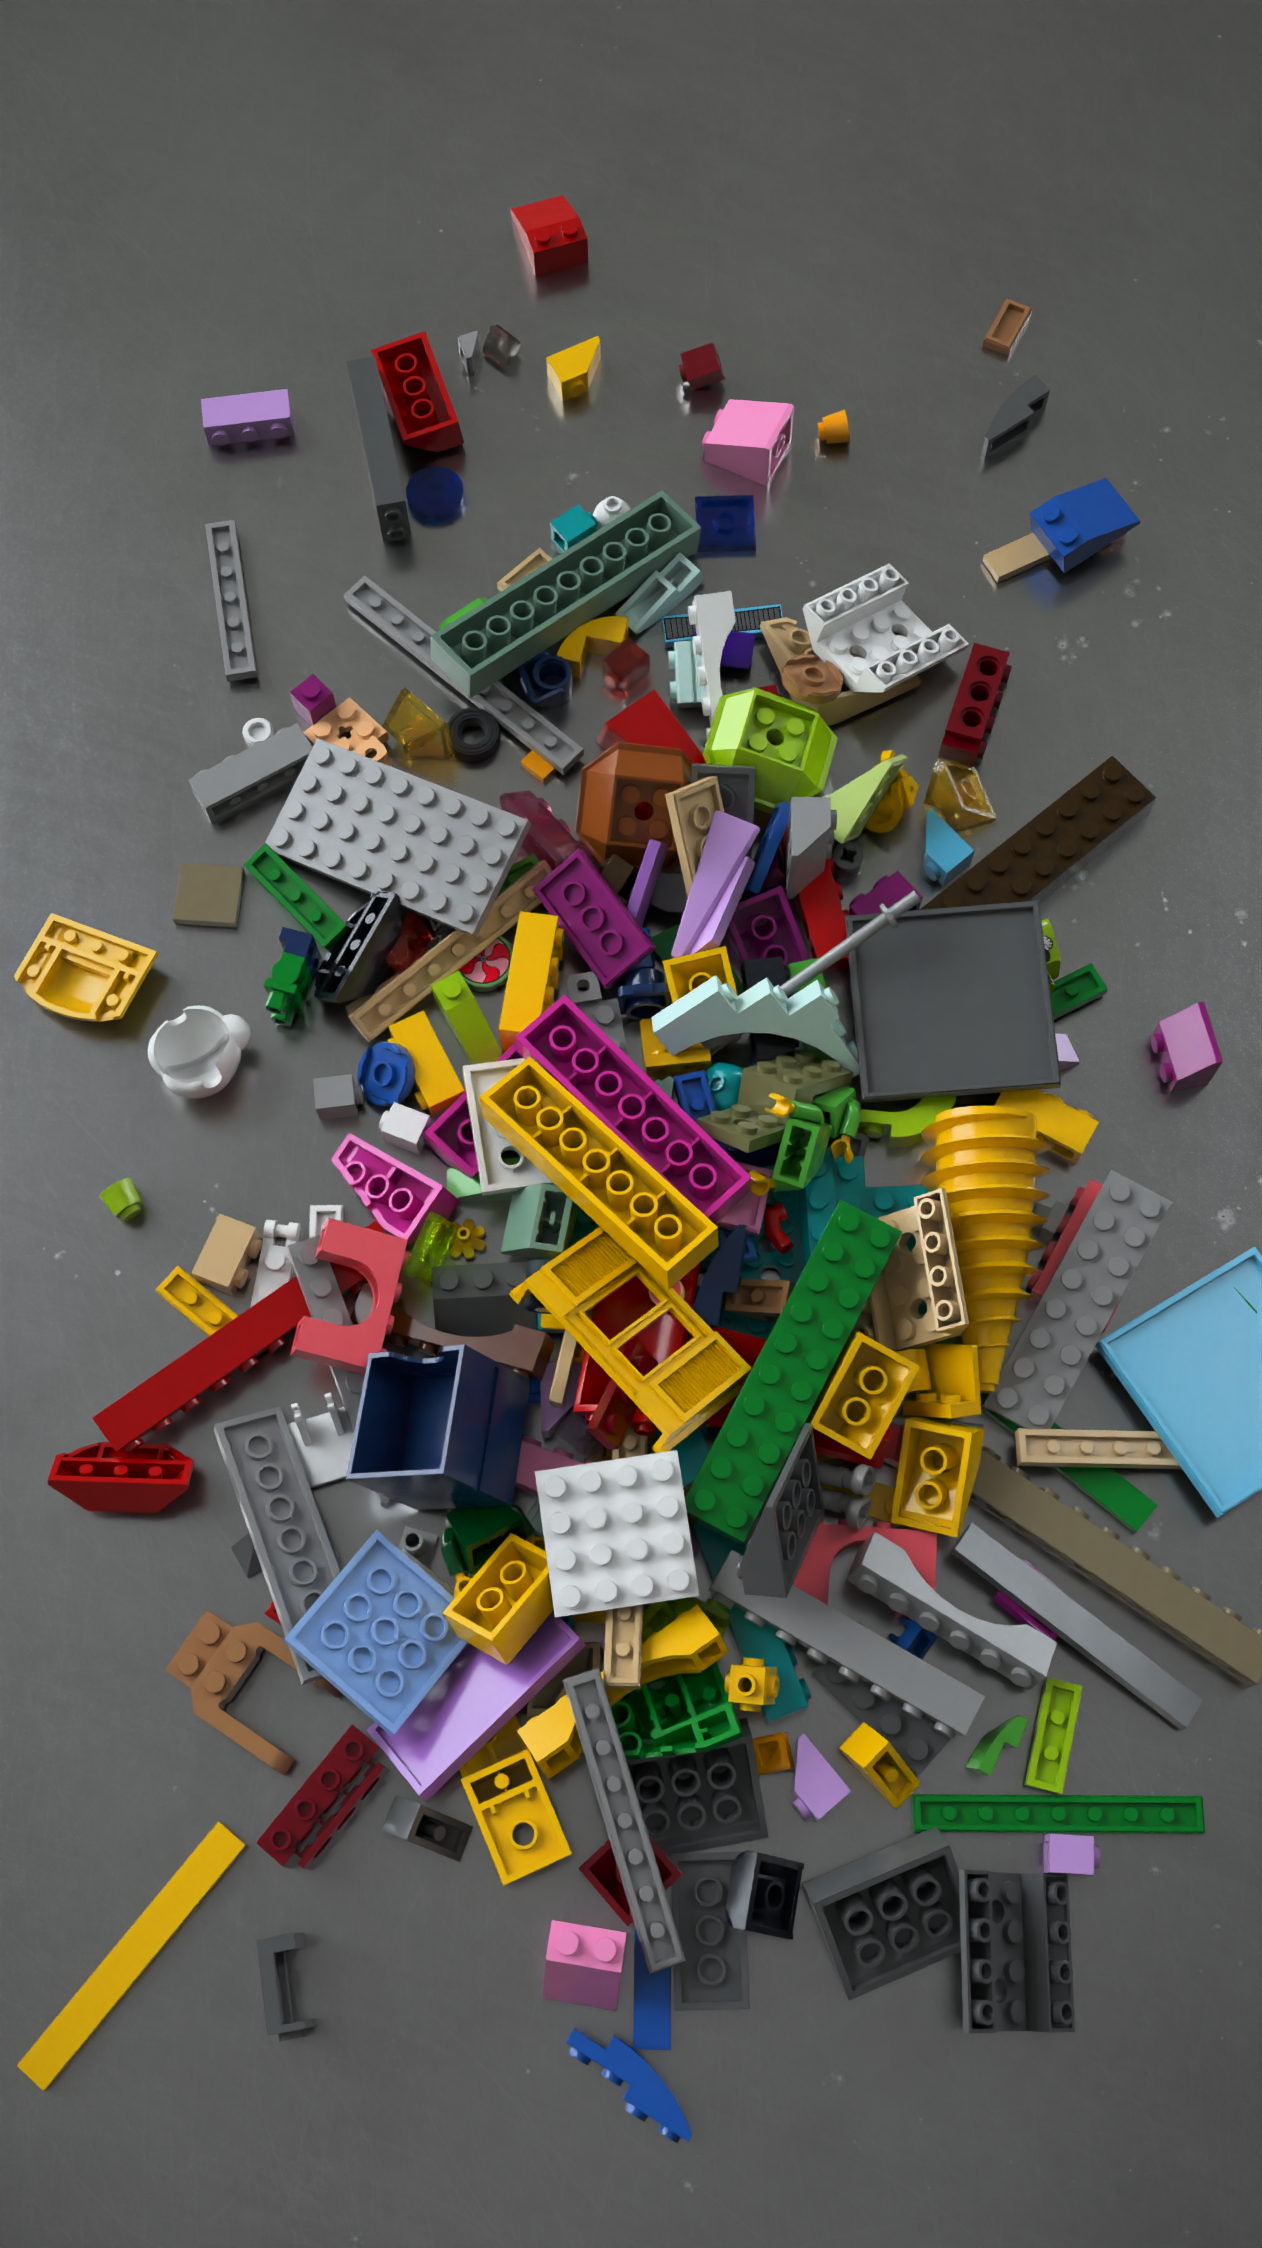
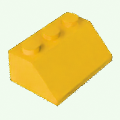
M852 1331L805 1423H812V1428L871 1460L921 1366L868 1336Z

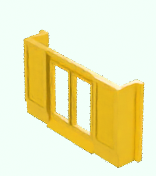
M598 1227L542 1266L540 1270L525 1279L523 1283L509 1293L517 1304L533 1293L662 1432V1435L652 1447L655 1453L671 1451L735 1399L741 1390L739 1384L752 1369L717 1331L714 1332L672 1287L669 1290L664 1287L601 1227ZM637 1276L661 1302L609 1340L585 1313ZM670 1311L694 1338L643 1376L618 1349L666 1312Z

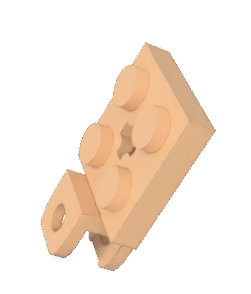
M350 697L303 732L312 747L317 738L392 767L388 759L387 750L383 743L389 740L387 731ZM350 732V738L342 737L339 739L343 733Z

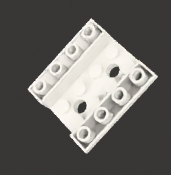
M890 563L803 606V613L813 651L824 662L826 660L830 661L840 670L843 682L852 692L883 693L967 649L969 643L950 624L932 632L902 601L909 583ZM893 632L900 633L901 635L896 636ZM851 653L857 654L860 657H853Z

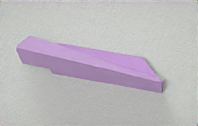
M722 811L714 812L671 952L673 958L715 949L720 946L756 864L746 854L760 831L757 825Z

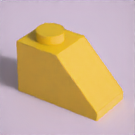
M598 336L546 357L548 378L562 401L578 397L583 392L589 390L601 360V345Z
M865 1722L839 1747L854 1768L896 1810L921 1784L890 1742Z

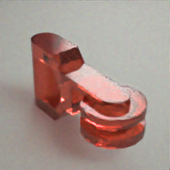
M410 912L404 919L400 927L401 935L394 948L387 955V962L395 972H401L409 968L415 960V956L411 951H415L418 948H426L432 938L431 932L415 912ZM414 932L418 936L416 939L414 938Z

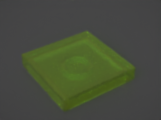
M430 1211L402 1273L426 1286H430L432 1284V1267L441 1265L457 1230V1226L441 1215Z

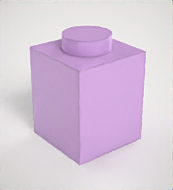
M1044 1835V1873L1091 1876L1094 1875V1868H1099L1100 1849L1098 1845H1094V1836Z

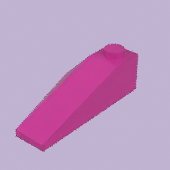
M348 1133L331 1158L347 1182L361 1197L365 1206L376 1217L382 1228L396 1237L407 1239L408 1244L442 1229L460 1202L441 1184L351 1133Z

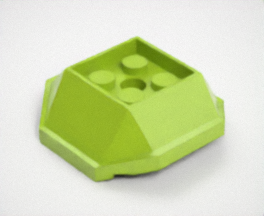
M754 687L720 697L704 747L703 757L707 764L756 766L754 808L772 814L776 804L784 801L791 803V797H819L821 795L838 737L812 707ZM768 741H772V742H774L776 745H772V744L769 743Z

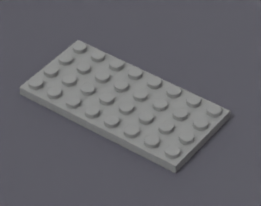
M317 738L265 843L279 857L366 893L376 894L378 891L396 893L400 897V907L477 938L532 824L527 819Z

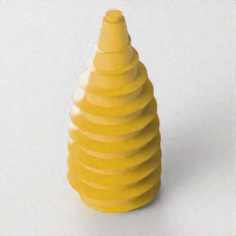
M967 1106L949 1109L939 1113L935 1118V1123L928 1125L921 1132L922 1139L934 1146L921 1155V1161L927 1167L935 1170L922 1179V1185L929 1191L940 1188L946 1189L969 1319L968 1327L959 1336L962 1338L963 1344L977 1345L980 1393H995V1386L999 1385L1006 1346L1010 1345L1007 1342L1012 1325L1022 1321L1014 1316L1019 1300L1033 1297V1295L1021 1289L1024 1276L1040 1272L1039 1269L1026 1263L1029 1252L1045 1246L1030 1238L1031 1230L1033 1227L1048 1221L1046 1218L1034 1214L1033 1206L1034 1203L1049 1198L1050 1195L1034 1187L1035 1179L1046 1176L1051 1172L1050 1169L1036 1164V1155L1049 1151L1052 1147L1047 1142L1036 1139L1037 1117L1033 1113L1003 1106Z

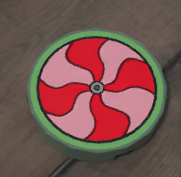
M501 935L458 970L469 989L476 992H490L496 990V987L507 983L513 952L511 943Z

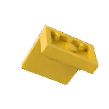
M652 1018L640 1020L645 1073L652 1080H663L668 1076H671L673 1079L675 1076L702 1070L706 1072L711 1066L710 1048L705 1049L701 1042L672 1056L653 1033Z
M952 1343L924 1345L927 1353L932 1390L916 1393V1399L902 1401L903 1415L958 1418L981 1414L977 1345Z

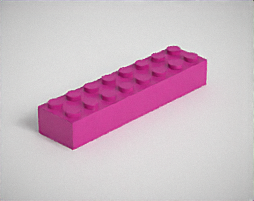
M565 994L515 1037L518 1053L524 1059L530 1056L713 1223L717 1222L751 1190L752 1177Z

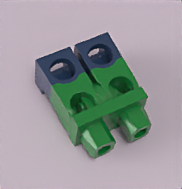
M282 927L279 941L284 950L280 960L272 967V978L267 977L265 980L264 988L269 996L265 1007L268 1011L272 1012L271 1019L274 1023L291 1027L295 1013L304 1015L307 1007L305 1001L311 991L322 956L312 934Z

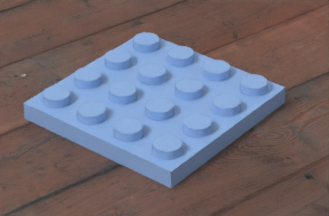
M378 1530L372 1534L282 1640L390 1736H393L467 1644L466 1641L457 1636L443 1614L444 1610L455 1598Z

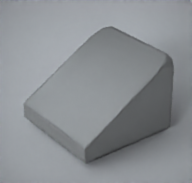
M478 331L461 335L458 338L460 357L470 377L475 374L480 354Z

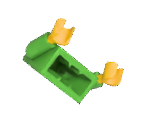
M846 1085L813 1096L812 1105L822 1110L825 1118L824 1123L832 1125L830 1137H841L831 1145V1152L835 1162H837L838 1156L844 1153L846 1164H849L854 1158L850 1140L855 1139L861 1119V1106L857 1101L855 1089L850 1085Z
M776 1093L769 1094V1097L776 1099V1105L772 1109L765 1108V1111L780 1118L789 1115V1118L786 1122L773 1175L767 1179L757 1170L750 1171L748 1174L755 1181L751 1184V1192L757 1196H763L769 1189L772 1192L804 1189L818 1173L823 1163L832 1125L824 1123L825 1118L819 1107L794 1100L790 1101Z

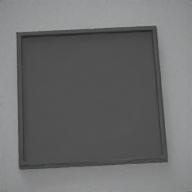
M1039 900L907 911L895 919L899 925L897 928L888 924L848 953L862 1103L1061 1087ZM881 913L845 916L846 938Z

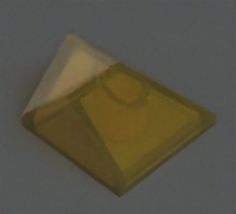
M404 687L395 700L382 727L403 745L406 761L449 760L454 756L449 725Z
M942 757L936 760L923 804L941 808L947 824L956 833L996 821L997 817L976 768Z

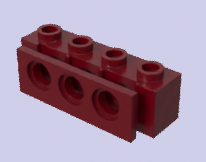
M978 643L973 644L945 729L937 760L973 770L976 758L983 759L988 742L982 740L985 733L991 734L996 716L991 715L993 708L999 709L1004 691L999 690L1001 682L1007 684L1012 669L1011 665H1007L1010 652Z
M352 1724L256 1843L283 1867L290 1868L300 1857L301 1860L297 1864L303 1869L310 1870L389 1771L380 1762L374 1765L384 1751ZM369 1765V1769L364 1774L365 1778L349 1792V1788ZM344 1795H346L344 1800L340 1803L341 1808L337 1811V1813L335 1815L331 1814L327 1821H325L324 1819L328 1816V1814L332 1811V1809L336 1806L340 1799ZM321 1824L322 1827L315 1834L317 1836L310 1846L307 1844L301 1851L300 1849Z

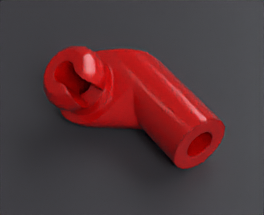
M776 1203L772 1207L768 1206L764 1211L765 1236L780 1255H784L793 1248L794 1244L783 1232L780 1221L787 1218V1211L782 1204Z

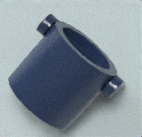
M542 652L518 667L523 691L526 697H530L536 707L558 708L567 704L572 698L571 666L561 656ZM533 668V681L531 676L527 674V670Z
M641 968L632 970L623 977L624 986L618 988L620 1014L627 1015V1017L632 1019L652 1018L671 1005V996L668 984L665 983V975L657 969Z

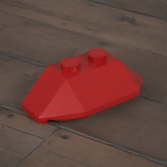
M98 1442L78 1448L69 1454L62 1453L56 1455L47 1481L50 1487L87 1511L158 1513L188 1490L194 1460L190 1457H185L180 1451L168 1444L143 1443L129 1454H126L124 1450L118 1454L109 1442Z

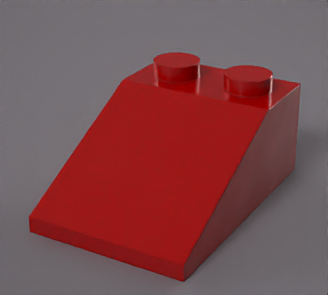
M564 195L510 209L535 276L588 262V238L579 216Z

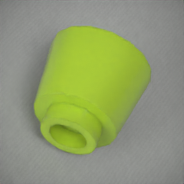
M131 1178L117 1181L106 1188L99 1196L117 1218L122 1217L124 1221L135 1217L141 1212L139 1206L142 1204V1201Z

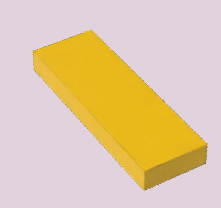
M177 1266L155 1290L208 1336L238 1317L234 1311L180 1266Z

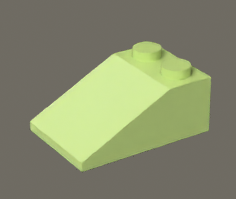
M901 754L887 759L827 796L831 797V810H837L836 830H834L835 840L843 844L861 834L908 757Z

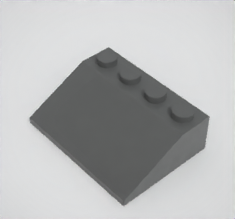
M812 1423L804 1424L779 1479L769 1495L763 1513L759 1516L753 1535L749 1537L746 1552L738 1560L737 1575L739 1579H742L745 1595L787 1598L825 1512Z
M747 1718L739 1719L743 1737L711 1751L626 1760L647 1832L667 1856L769 1837L753 1739Z
M937 1827L803 1883L814 1917L848 2000L961 1952L959 1870L950 1845Z

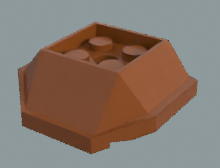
M616 742L593 761L582 767L575 832L601 865L607 858H611L613 854H616L640 868L648 842L651 839L669 845L660 872H670L680 863L665 794L691 784L692 763L680 748ZM648 802L651 806L648 815L644 817L636 816L634 810L637 804Z

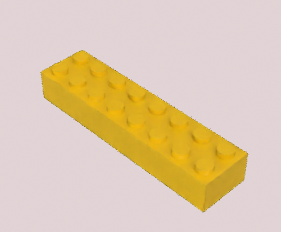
M530 1056L479 1097L483 1117L668 1290L719 1246L718 1227Z

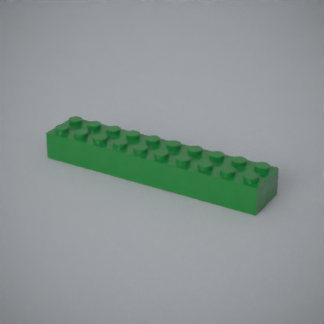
M840 1199L685 1496L688 1518L738 1545L744 1543L902 1231Z

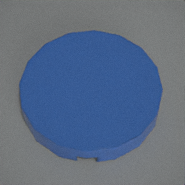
M382 1041L375 1043L377 1045L368 1048L363 1053L358 1064V1084L362 1085L364 1097L374 1105L392 1106L394 1102L399 1104L410 1094L414 1085L415 1067L413 1058L408 1050L398 1043Z

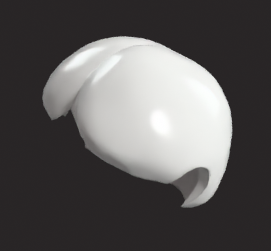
M197 1005L183 1009L184 1013L180 1017L165 1021L151 1037L148 1046L149 1062L152 1068L162 1076L167 1088L178 1096L192 1099L214 1095L227 1086L238 1068L241 1060V1051L246 1047L251 1038L250 1026L242 1017L234 1014L222 1015L211 1007Z

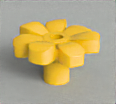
M465 1219L463 1226L456 1221L453 1222L449 1227L452 1234L444 1236V1243L446 1246H452L450 1255L455 1259H458L462 1253L466 1260L474 1259V1250L483 1252L486 1248V1242L481 1240L486 1235V1232L482 1226L475 1227L474 1220Z

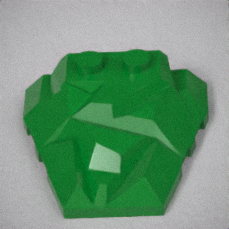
M718 1661L700 1673L671 1675L643 1684L641 1689L631 1691L611 1707L626 1760L708 1752L743 1737L740 1728L741 1724L733 1702H728L729 1693L725 1692V1680Z

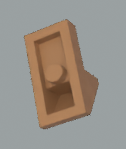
M741 1278L739 1294L727 1292L724 1310L729 1313L772 1322L773 1317H779L795 1284L784 1280Z

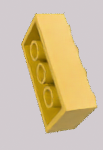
M523 911L519 913L499 1024L503 1054L516 1042L515 1037L555 1003V1000H553L554 989L558 990L560 982L559 961H563L565 953V942H563L564 929L559 928L558 916Z

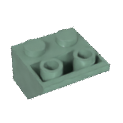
M540 1183L513 1191L501 1254L531 1259H554L571 1247L578 1205L559 1187L552 1184Z

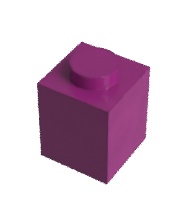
M314 674L290 692L295 711L310 726L336 708L333 693Z

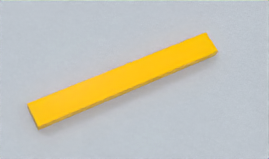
M219 1821L17 2064V2067L40 2089L47 2091L247 1847L224 1824Z

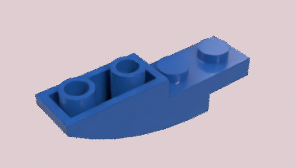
M573 2029L566 2041L572 2047L569 2054L586 2065H589L591 2060L604 2067L601 2075L618 2086H621L623 2081L630 2084L623 2096V2100L629 2103L626 2107L629 2113L644 2122L648 2116L661 2124L658 2131L676 2143L679 2142L680 2138L689 2142L692 2132L674 2094L662 2077L637 2051L615 2034L606 2048L578 2029Z

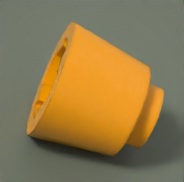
M845 409L822 417V422L817 423L820 441L826 440L827 444L850 443Z

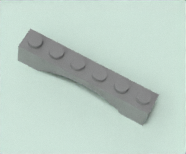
M876 1532L859 1547L846 1580L856 1585L862 1592L871 1594L887 1604L892 1610L902 1613L917 1622L923 1629L935 1633L948 1641L953 1647L963 1650L979 1660L984 1666L996 1670L1009 1678L1015 1685L1024 1687L1028 1691L1047 1676L1056 1648V1641L1028 1624H994L977 1619L957 1609L926 1583L903 1548Z

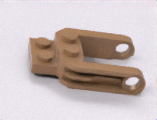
M206 1610L165 1671L190 1687L195 1715L285 1776L295 1759L224 1711V1706L234 1698L260 1660V1654L263 1650H267L297 1671L289 1646L282 1641L283 1638L258 1621L232 1627ZM325 1678L313 1681L336 1698L340 1694V1691Z

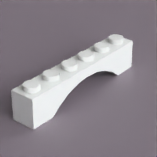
M731 591L694 596L692 606H688L690 625L695 624L697 636L692 638L694 654L700 655L701 667H697L699 686L704 685L706 697L702 698V710L704 716H709L710 727L718 701L723 696L720 684L722 650L736 622ZM706 728V736H707V737H708L710 728Z

